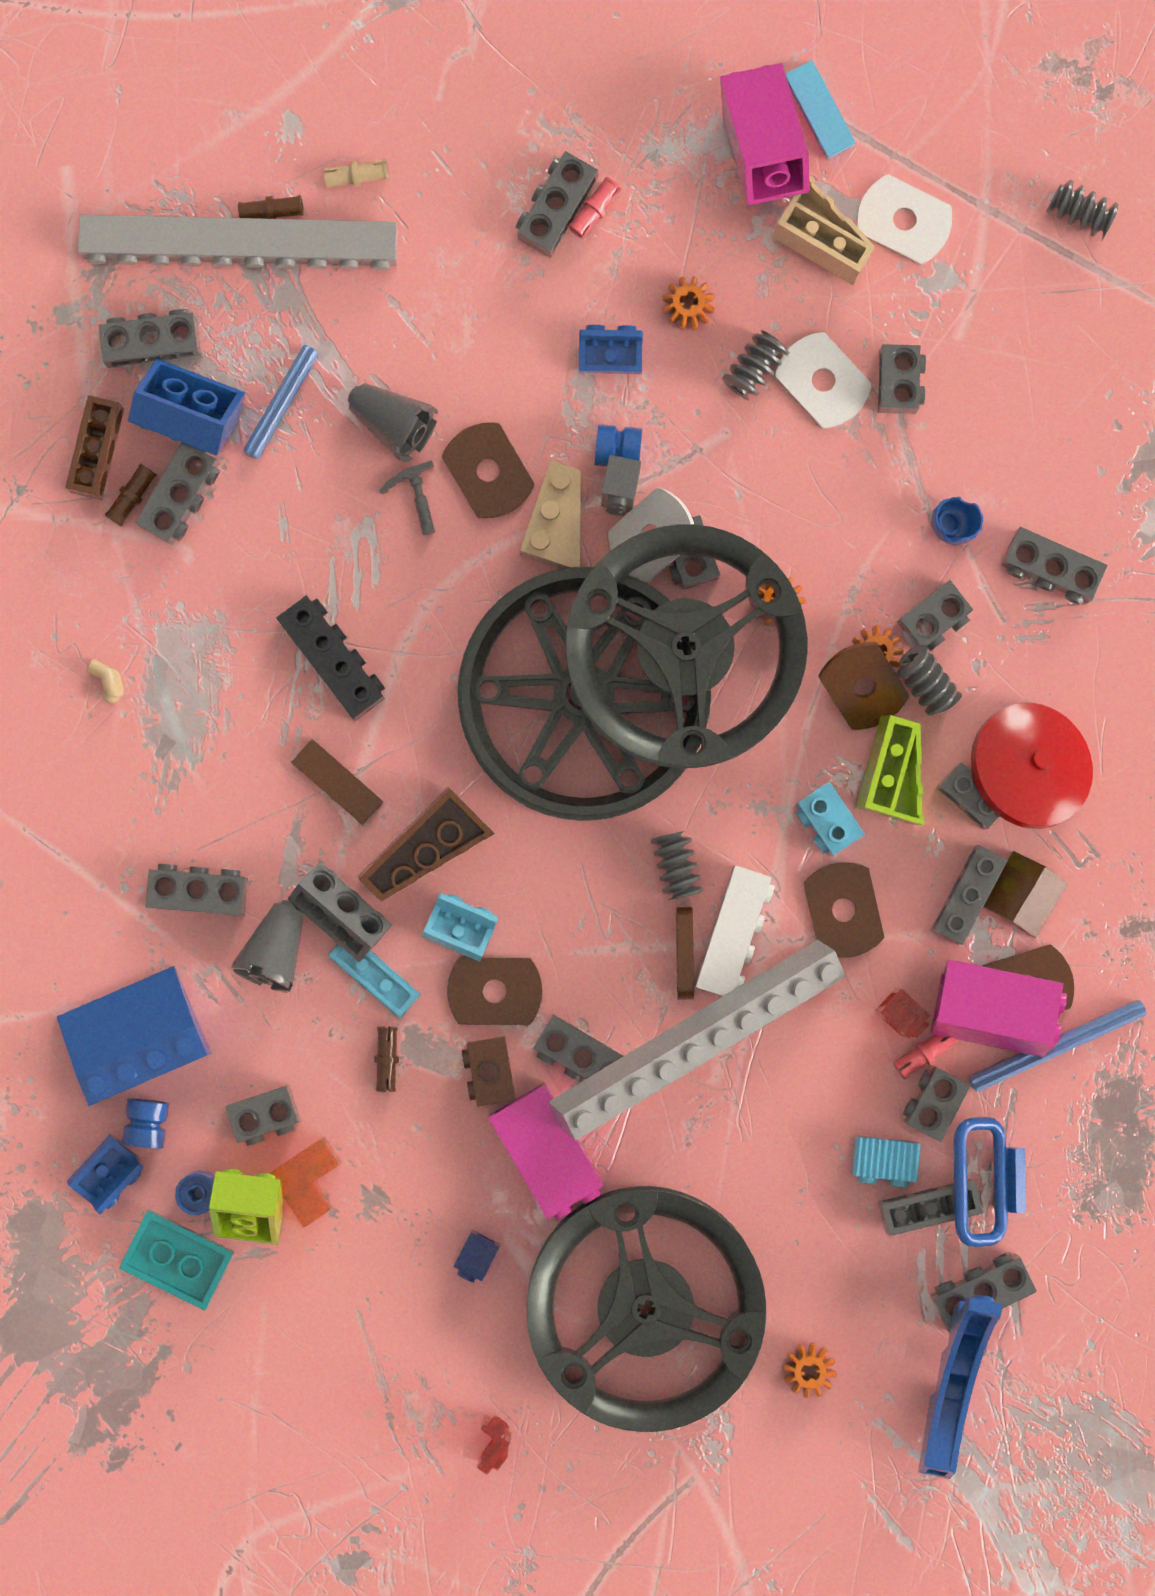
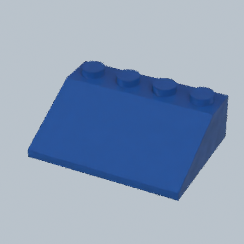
M175 966L57 1016L77 1080L88 1106L212 1054Z

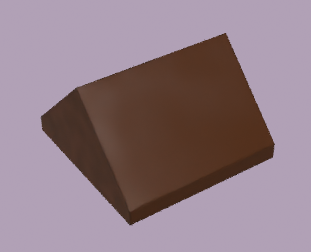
M1013 851L983 907L1036 938L1068 883L1046 866Z

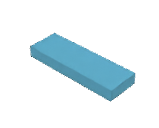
M813 60L785 73L789 88L827 160L855 146L856 142Z
M337 944L328 955L399 1019L421 995L372 951L358 962Z

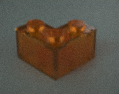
M325 1136L269 1173L274 1175L276 1179H281L282 1196L303 1228L333 1208V1205L316 1180L339 1166L342 1161Z

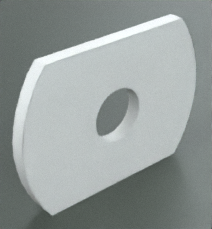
M889 174L880 178L868 189L860 203L857 215V227L868 239L919 265L928 262L938 254L945 245L952 226L951 205ZM908 209L914 213L916 224L912 229L904 231L895 226L893 216L898 210Z
M825 332L805 336L789 347L788 351L790 354L788 356L783 355L781 358L782 364L781 366L778 365L775 378L822 429L836 427L853 418L865 404L872 383ZM825 369L833 374L835 384L832 389L822 392L813 386L812 376L816 371Z
M656 488L608 530L610 549L613 550L631 537L643 533L644 529L650 524L655 525L657 528L678 524H694L693 519L685 504L677 496L665 489ZM680 555L655 559L636 568L628 575L648 584Z

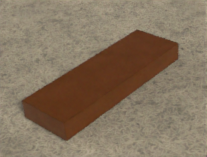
M313 739L307 743L291 762L362 825L367 822L384 802Z

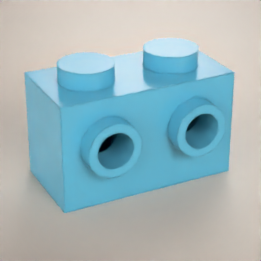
M830 781L796 803L799 808L795 812L796 816L805 828L809 825L817 835L813 838V841L822 854L828 852L830 856H834L865 835Z

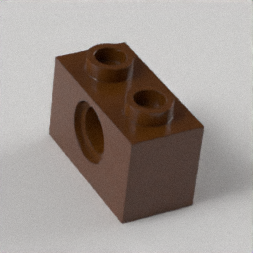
M505 1036L467 1042V1049L462 1050L464 1068H471L473 1081L467 1082L470 1101L476 1100L477 1107L514 1101L516 1098ZM483 1063H492L497 1068V1076L493 1080L487 1081L480 1077L479 1067Z

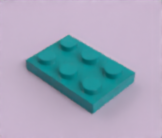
M147 1210L119 1269L205 1311L227 1269L234 1251L154 1211Z

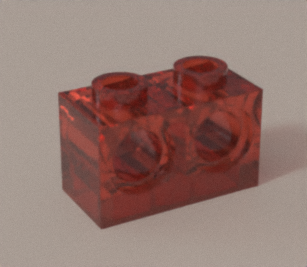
M895 988L874 1010L901 1037L907 1039L911 1036L917 1038L929 1026L926 1020L930 1017V1014L901 988Z

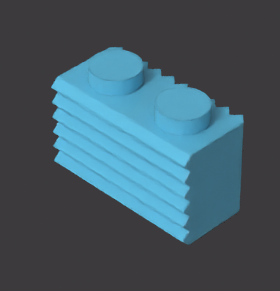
M854 1136L851 1174L858 1176V1182L877 1184V1178L890 1180L889 1185L909 1187V1182H917L921 1144L912 1141Z

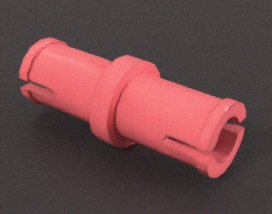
M605 177L591 198L587 197L583 201L584 207L567 226L574 235L584 239L597 219H602L605 216V209L621 191L619 185L611 178Z
M933 1035L925 1042L919 1041L915 1044V1049L893 1062V1065L898 1071L906 1064H909L907 1068L899 1073L905 1080L925 1064L931 1065L934 1063L935 1057L951 1046L956 1045L955 1038L950 1037L941 1042L945 1036Z

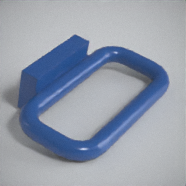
M973 1117L963 1120L954 1133L955 1228L960 1241L967 1246H992L1001 1241L1007 1231L1008 1213H1026L1025 1148L1006 1147L1005 1130L995 1118ZM973 1130H990L993 1135L995 1225L990 1233L972 1234L968 1228L966 1140L968 1133Z

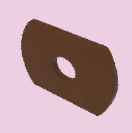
M480 423L462 430L450 441L442 454L443 460L477 518H494L512 512L527 499L535 485L499 423ZM485 459L494 460L500 467L499 476L490 482L481 480L477 475V466Z
M877 642L859 643L841 650L824 665L818 675L852 730L878 726L881 716L896 715L909 698L908 692ZM863 677L872 678L875 681V686L870 693L865 695L854 693L853 686L857 680Z
M835 863L817 870L804 881L803 884L816 940L835 950L837 957L859 956L873 949L884 939L869 868L854 863ZM841 898L849 899L855 905V915L847 922L838 921L832 912L834 903Z
M1051 944L982 965L983 967L1064 983L1062 993L1067 994L1065 1010L1070 1009L1074 998L1072 971L1063 955Z
M460 957L455 963L448 980V1002L458 1024L530 1025L538 1013L542 1000L540 974L531 958H482L479 962L472 958ZM493 979L502 981L507 989L505 998L499 1003L487 1001L483 994L485 984Z

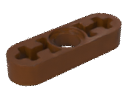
M676 907L677 999L694 1000L693 908Z

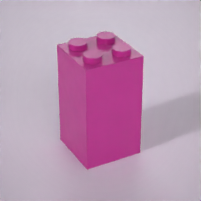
M783 64L764 65L760 68L732 72L720 76L723 119L747 205L810 192L809 152Z
M948 960L941 974L930 1034L1044 1058L1050 1049L1053 1050L1055 1044L1059 1043L1062 1025L1057 1024V1019L1064 1012L1067 1001V994L1062 993L1064 983Z
M544 1082L490 1114L489 1120L546 1218L549 1219L554 1216L556 1220H559L573 1211L572 1205L582 1199L583 1203L586 1204L601 1195L600 1188L603 1187V1181L580 1141H575L560 1128L549 1104V1101L554 1099Z

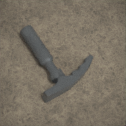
M432 461L403 470L387 481L379 490L381 494H385L388 492V489L396 486V483L404 482L406 478L410 479V485L414 487L416 495L414 501L418 510L417 513H419L418 516L423 535L435 533L427 497L423 495L421 484H423L422 477H419L422 472L434 468Z

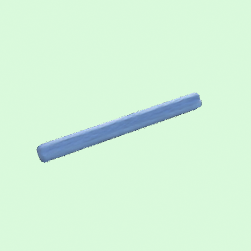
M1136 1000L1061 1034L1059 1043L1055 1044L1054 1049H1050L1044 1058L1019 1053L969 1077L970 1084L974 1091L979 1092L1142 1018L1147 1014L1144 1004L1141 1000Z

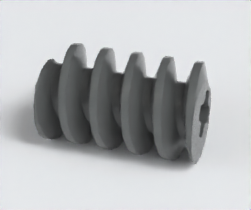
M1072 179L1068 180L1064 185L1060 184L1046 213L1049 214L1054 208H1058V219H1061L1068 213L1069 225H1072L1079 219V230L1083 231L1087 226L1091 225L1090 236L1094 237L1098 232L1102 231L1103 240L1117 215L1119 204L1115 202L1107 209V198L1103 197L1096 203L1095 191L1090 192L1084 197L1085 186L1081 185L1073 191L1074 181Z
M761 330L762 334L756 333L753 335L752 340L754 344H747L744 349L747 355H738L737 360L740 365L732 364L729 369L732 375L724 374L722 377L727 387L748 401L747 395L749 393L755 396L760 394L755 387L756 383L766 386L767 382L762 376L763 373L771 376L775 374L769 365L773 363L781 366L782 362L777 356L778 353L786 356L790 354L777 338L764 330Z
M919 645L909 649L900 659L902 666L899 668L897 675L900 678L907 677L904 681L906 687L914 686L911 693L914 697L920 696L918 700L920 706L928 705L925 709L928 716L950 709L962 697V694L957 691L955 684L950 682L949 676L943 672L941 665L936 663V658L933 654L929 653L926 645Z
M684 831L651 839V844L661 845V848L654 852V856L664 858L663 861L657 864V869L667 870L659 879L663 882H670V885L662 889L663 894L673 895L669 900L699 894L703 891L702 887L693 886V883L700 879V875L690 873L692 869L697 867V862L687 861V858L695 853L692 849H684V846L692 841L691 837L681 836V833Z

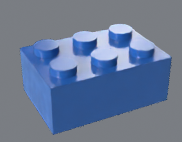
M156 359L134 391L128 422L217 456L239 421L245 392Z

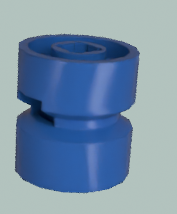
M598 424L594 465L607 467L609 455L639 461L642 428L624 427L622 431H618L616 426Z
M128 1098L126 1116L131 1120V1123L124 1126L122 1144L162 1149L164 1147L166 1130L160 1124L166 1121L169 1103Z
M198 1170L185 1176L178 1183L175 1198L177 1205L182 1211L189 1215H201L209 1211L214 1174Z

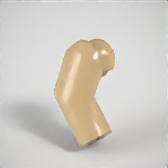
M93 659L87 669V673L102 680L103 699L108 703H116L124 690L120 673L108 665Z

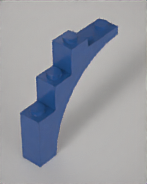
M975 1295L974 1298L970 1297L964 1299V1301L960 1300L953 1309L948 1346L942 1352L936 1391L929 1400L918 1469L919 1473L950 1479L956 1473L965 1420L976 1376L989 1338L1002 1313L1003 1304L994 1302L992 1297Z

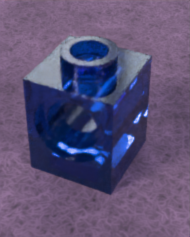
M472 1229L453 1266L459 1269L457 1275L473 1283L475 1279L483 1281L500 1247V1243Z

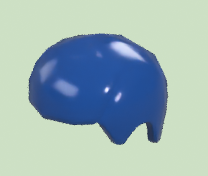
M952 497L942 500L932 511L931 527L941 541L950 545L967 543L977 536L982 530L984 518L976 503H968L962 500L961 497Z

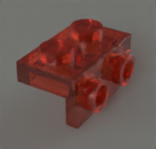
M485 1415L480 1428L492 1438L480 1454L477 1468L486 1475L489 1474L492 1468L498 1471L508 1457L507 1453L509 1450L507 1447L511 1443L512 1433L508 1430L510 1426L496 1415L493 1418Z

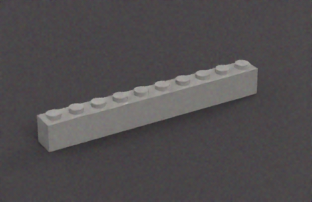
M79 215L78 253L83 259H87V263L105 264L106 260H118L119 264L136 265L137 260L150 261L151 265L156 266L169 265V261H181L182 265L191 267L200 266V262H213V265L216 267H231L232 263H245L244 266L261 268L264 266V263L276 264V267L283 269L295 268V264H308L310 269H326L327 265H339V268L343 270H357L358 265L371 266V269L376 271L390 270V266H397L398 227L396 222Z
M819 940L812 942L550 1100V1107L560 1128L577 1141L842 980L846 976L835 950Z

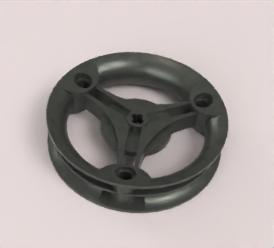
M678 524L651 529L631 537L607 553L595 565L581 585L571 608L566 633V662L570 683L581 709L592 725L609 742L630 756L647 763L670 768H700L723 763L743 754L762 741L779 724L794 702L802 684L808 654V636L802 606L790 581L779 566L766 553L744 538L722 529L696 524ZM666 556H705L726 563L746 576L745 591L714 607L700 600L682 598L666 602L655 610H649L617 597V584L625 576L645 563ZM762 586H770L775 592V599L770 602L761 600L758 596V589ZM595 596H601L608 602V607L603 612H594L590 608L589 602ZM748 598L755 610L730 626L722 614ZM616 606L645 620L640 632L611 618ZM760 615L774 620L779 639L778 664L774 679L764 699L745 720L728 731L716 734L712 730L705 727L704 714L706 691L715 687L730 669L735 650L734 635ZM607 625L620 631L637 644L638 659L644 674L655 686L670 693L672 696L677 731L667 738L653 735L632 724L615 709L604 693L594 667V631ZM683 639H687L688 644L695 647V650H690V655H684L683 650H677V644L681 645ZM696 695L698 726L683 727L682 696ZM687 736H696L700 740L701 749L698 752L689 753L684 749L683 740Z
M635 1186L599 1195L588 1203L577 1207L555 1227L541 1248L532 1270L527 1297V1326L532 1349L541 1370L554 1389L570 1405L591 1419L610 1427L636 1432H658L686 1426L704 1418L727 1402L740 1388L752 1370L762 1346L766 1326V1297L760 1270L754 1256L739 1232L721 1213L700 1199L681 1191L655 1186ZM624 1204L631 1205L635 1209V1215L629 1221H622L617 1217L618 1208ZM652 1215L668 1217L691 1226L711 1241L722 1254L733 1275L738 1296V1310L731 1314L728 1319L714 1315L696 1306L691 1289L684 1277L667 1263L653 1259L643 1230V1225ZM603 1226L616 1231L620 1265L608 1276L601 1288L598 1298L599 1327L575 1351L562 1347L558 1339L553 1314L555 1288L562 1267L575 1247L586 1236ZM637 1229L644 1259L628 1262L622 1232ZM646 1300L651 1301V1307H655L654 1311H648L646 1315H642L641 1309H637L638 1304L644 1305ZM693 1317L723 1326L719 1339L691 1330ZM742 1330L746 1333V1340L742 1345L734 1346L729 1342V1336L733 1331ZM606 1335L614 1346L591 1366L583 1355ZM682 1340H690L718 1347L723 1356V1360L718 1367L699 1385L687 1392L667 1399L655 1401L629 1400L607 1393L595 1385V1374L604 1365L624 1352L640 1357L658 1356L672 1350ZM578 1365L583 1370L582 1377L574 1381L568 1379L565 1375L567 1367Z

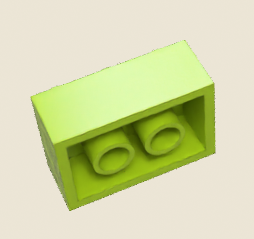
M225 1169L224 1172L215 1171L209 1206L214 1237L278 1245L284 1212L281 1179H276L274 1175L268 1173H257L256 1176L243 1175L242 1171L236 1169Z

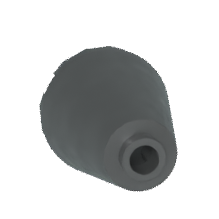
M367 383L355 386L348 396L349 410L397 459L404 463L413 459L409 455L414 450L420 452L425 447L436 427L437 421L432 417L433 413L438 414V410L428 403Z
M282 900L281 904L274 903L233 961L231 969H234L233 972L261 986L262 983L272 985L271 990L284 993L290 992L294 981L304 917L299 909L287 900Z

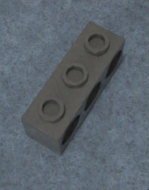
M567 151L564 152L561 159L558 157L554 158L547 171V174L551 175L545 186L539 184L531 199L535 202L529 213L524 211L515 226L519 229L517 232L518 240L550 258L566 233L567 226L573 221L598 178V169ZM567 170H575L579 173L580 177L575 182H567L563 179L562 175ZM551 197H559L563 200L564 204L559 209H551L547 206L546 202ZM535 224H544L548 228V232L540 237L533 235L530 230Z
M187 309L169 311V316L157 317L155 313L141 314L137 316L138 320L125 321L123 317L110 318L106 320V324L98 325L103 363L107 368L155 362L156 359L165 361L201 356L197 318L193 312L188 313ZM180 326L188 327L189 333L185 339L176 340L173 338L176 328ZM149 330L156 331L157 339L152 344L142 343V337L145 332ZM119 334L126 336V342L122 347H111V340L114 336Z
M181 442L135 523L171 545L174 544L175 540L180 541L188 529L189 525L186 524V521L191 512L196 514L204 501V497L201 495L206 486H212L220 473V470L217 468L219 462L198 448ZM194 460H201L204 462L202 472L197 475L190 474L188 472L189 464ZM177 488H187L188 496L184 501H173V492ZM164 514L171 515V526L165 530L158 529V518Z
M609 455L601 498V506L607 507V513L625 516V512H630L633 509L641 461Z
M1019 527L1016 530L1001 563L1002 566L1007 568L1006 572L1011 576L1019 579H1024L1027 576L1036 580L1035 585L1049 592H1053L1054 589L1065 593V599L1078 605H1082L1083 602L1089 603L1093 600L1108 566L1023 527ZM1024 547L1030 551L1031 561L1029 563H1022L1017 559L1016 551L1018 548ZM1048 560H1054L1059 564L1060 573L1058 576H1052L1047 573L1045 564ZM1076 573H1083L1089 578L1087 589H1081L1075 584L1074 578Z
M980 845L974 846L931 931L957 945H963L999 878L1007 859Z
M321 862L296 886L288 898L294 906L358 962L371 951L392 926L380 912L371 907L356 891L347 886L332 870L328 869Z
M158 864L157 870L149 869L145 908L245 916L248 878L240 877L239 870L221 869V875L208 874L209 868L190 866L188 873L177 872V865ZM163 878H169L173 882V891L167 896L161 895L158 891V883ZM196 880H200L205 885V893L198 899L193 898L189 892L190 885ZM227 883H232L237 888V895L232 901H226L221 896V889Z
M554 1014L534 1046V1049L539 1051L536 1055L537 1058L553 1066L555 1061L565 1066L566 1069L563 1073L578 1082L582 1078H589L623 1057L622 1054ZM551 1033H559L564 1037L565 1045L561 1050L552 1051L547 1047L546 1039ZM580 1049H586L592 1054V1062L587 1067H579L574 1062V1054Z
M968 1179V1217L983 1214L976 1182ZM954 1183L878 1201L885 1233L892 1236L954 1221Z
M1010 1252L1004 1253L992 1260L994 1264L983 1270L981 1266L975 1267L963 1274L964 1279L956 1283L949 1280L935 1287L936 1292L931 1294L930 1297L949 1333L953 1313H949L945 1309L947 1299L953 1296L959 1297L961 1301L970 1297L974 1298V1289L979 1283H988L990 1291L987 1296L992 1297L994 1302L1003 1304L1002 1309L1037 1292L1020 1256L1017 1254L1011 1256ZM1012 1268L1018 1271V1280L1012 1285L1004 1284L1003 1275L1005 1271Z

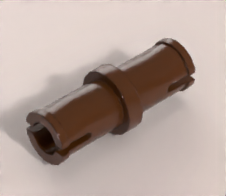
M301 195L277 199H274L273 196H266L265 200L238 202L239 218L253 219L303 216V200Z
M141 463L126 486L122 485L119 491L121 493L108 512L105 513L107 518L121 527L135 505H140L143 501L141 496L157 476L156 473Z
M379 1026L377 1027V1055H374V1062L377 1063L376 1091L386 1092L388 1090V1092H396V1063H399V1056L396 1055L398 1027L388 1026L387 1038V1028Z

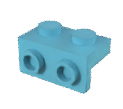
M440 893L421 937L480 962L493 934L498 917L486 908L473 907L464 903L458 896Z

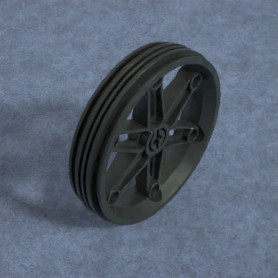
M572 567L541 574L523 582L499 599L485 614L473 632L463 655L458 680V708L462 728L473 755L489 778L507 795L532 810L548 816L576 821L608 819L641 808L669 789L686 770V768L659 766L654 772L643 779L635 758L622 750L620 752L624 760L616 764L584 712L574 708L568 701L567 690L571 685L568 670L563 672L545 628L553 625L566 645L567 626L549 598L560 594L578 592L594 567ZM630 575L625 576L617 584V597L649 610H655L660 605L670 601L654 587ZM536 602L546 603L549 607L548 614L542 618L533 616L531 613L533 604ZM624 609L615 618V620L639 632L645 621L644 619L638 622L631 621ZM526 610L553 674L482 677L488 655L497 638L512 620ZM609 626L593 647L594 664L618 633V630ZM629 637L625 638L607 674L594 666L604 693L620 714L675 712L674 704L671 701V694L659 689L650 680L617 677L635 644ZM683 639L681 645L677 644V650H683L684 655H690L691 649L695 650L694 645H689L687 639ZM486 682H492L497 685L498 692L495 697L487 699L481 696L480 687ZM556 685L554 692L555 701L507 695L508 687ZM571 687V702L575 707L581 709ZM614 688L661 693V702L613 703ZM711 689L706 691L705 727H707L710 714ZM696 695L689 696L688 703L682 706V712H687L683 727L698 726ZM481 703L551 711L518 774L504 761L493 745L484 724ZM561 715H563L575 724L546 761L540 755ZM583 731L620 789V792L600 797L579 798L555 794L542 789L541 786ZM692 735L684 738V749L689 753L697 752L701 744L700 740ZM531 766H536L542 771L541 780L535 784L528 783L524 778L525 770ZM632 770L637 774L638 782L634 787L628 788L620 783L619 778L623 771Z

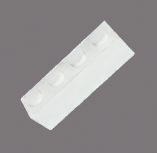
M736 865L733 867L694 987L725 996L744 984L745 976L740 975L744 963L750 964L755 946L750 945L754 932L760 934L765 916L761 915L760 912L764 902L770 903L775 885L770 884L772 877Z

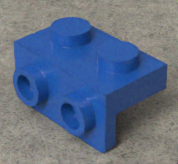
M587 325L586 330H579V373L642 374L643 331L636 330V326L621 325L617 327V330H605L603 325Z
M109 1134L67 1180V1183L73 1190L89 1201L96 1212L102 1214L106 1208L109 1209L115 1205L119 1199V1194L127 1185H132L138 1180L143 1165L135 1153Z

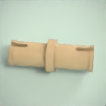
M386 159L365 163L351 161V165L323 169L327 189L354 184L357 187L362 186V182L389 179Z

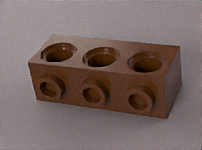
M88 395L65 486L69 492L102 500L124 413V408L119 402Z

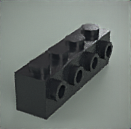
M306 595L276 617V619L352 719L356 721L385 699L381 692L386 688L375 674H372L370 677L362 668L366 662L355 648L352 651L347 649L343 643L347 637L336 623L332 626L328 624L323 617L328 612L317 598L311 601Z

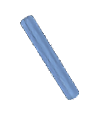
M303 345L244 447V452L250 457L259 459L318 357V352L314 348Z

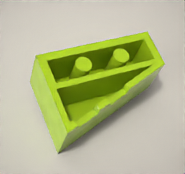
M893 715L880 717L855 808L913 825H924V815H922L923 785H921L920 769L922 764L921 725L919 723Z

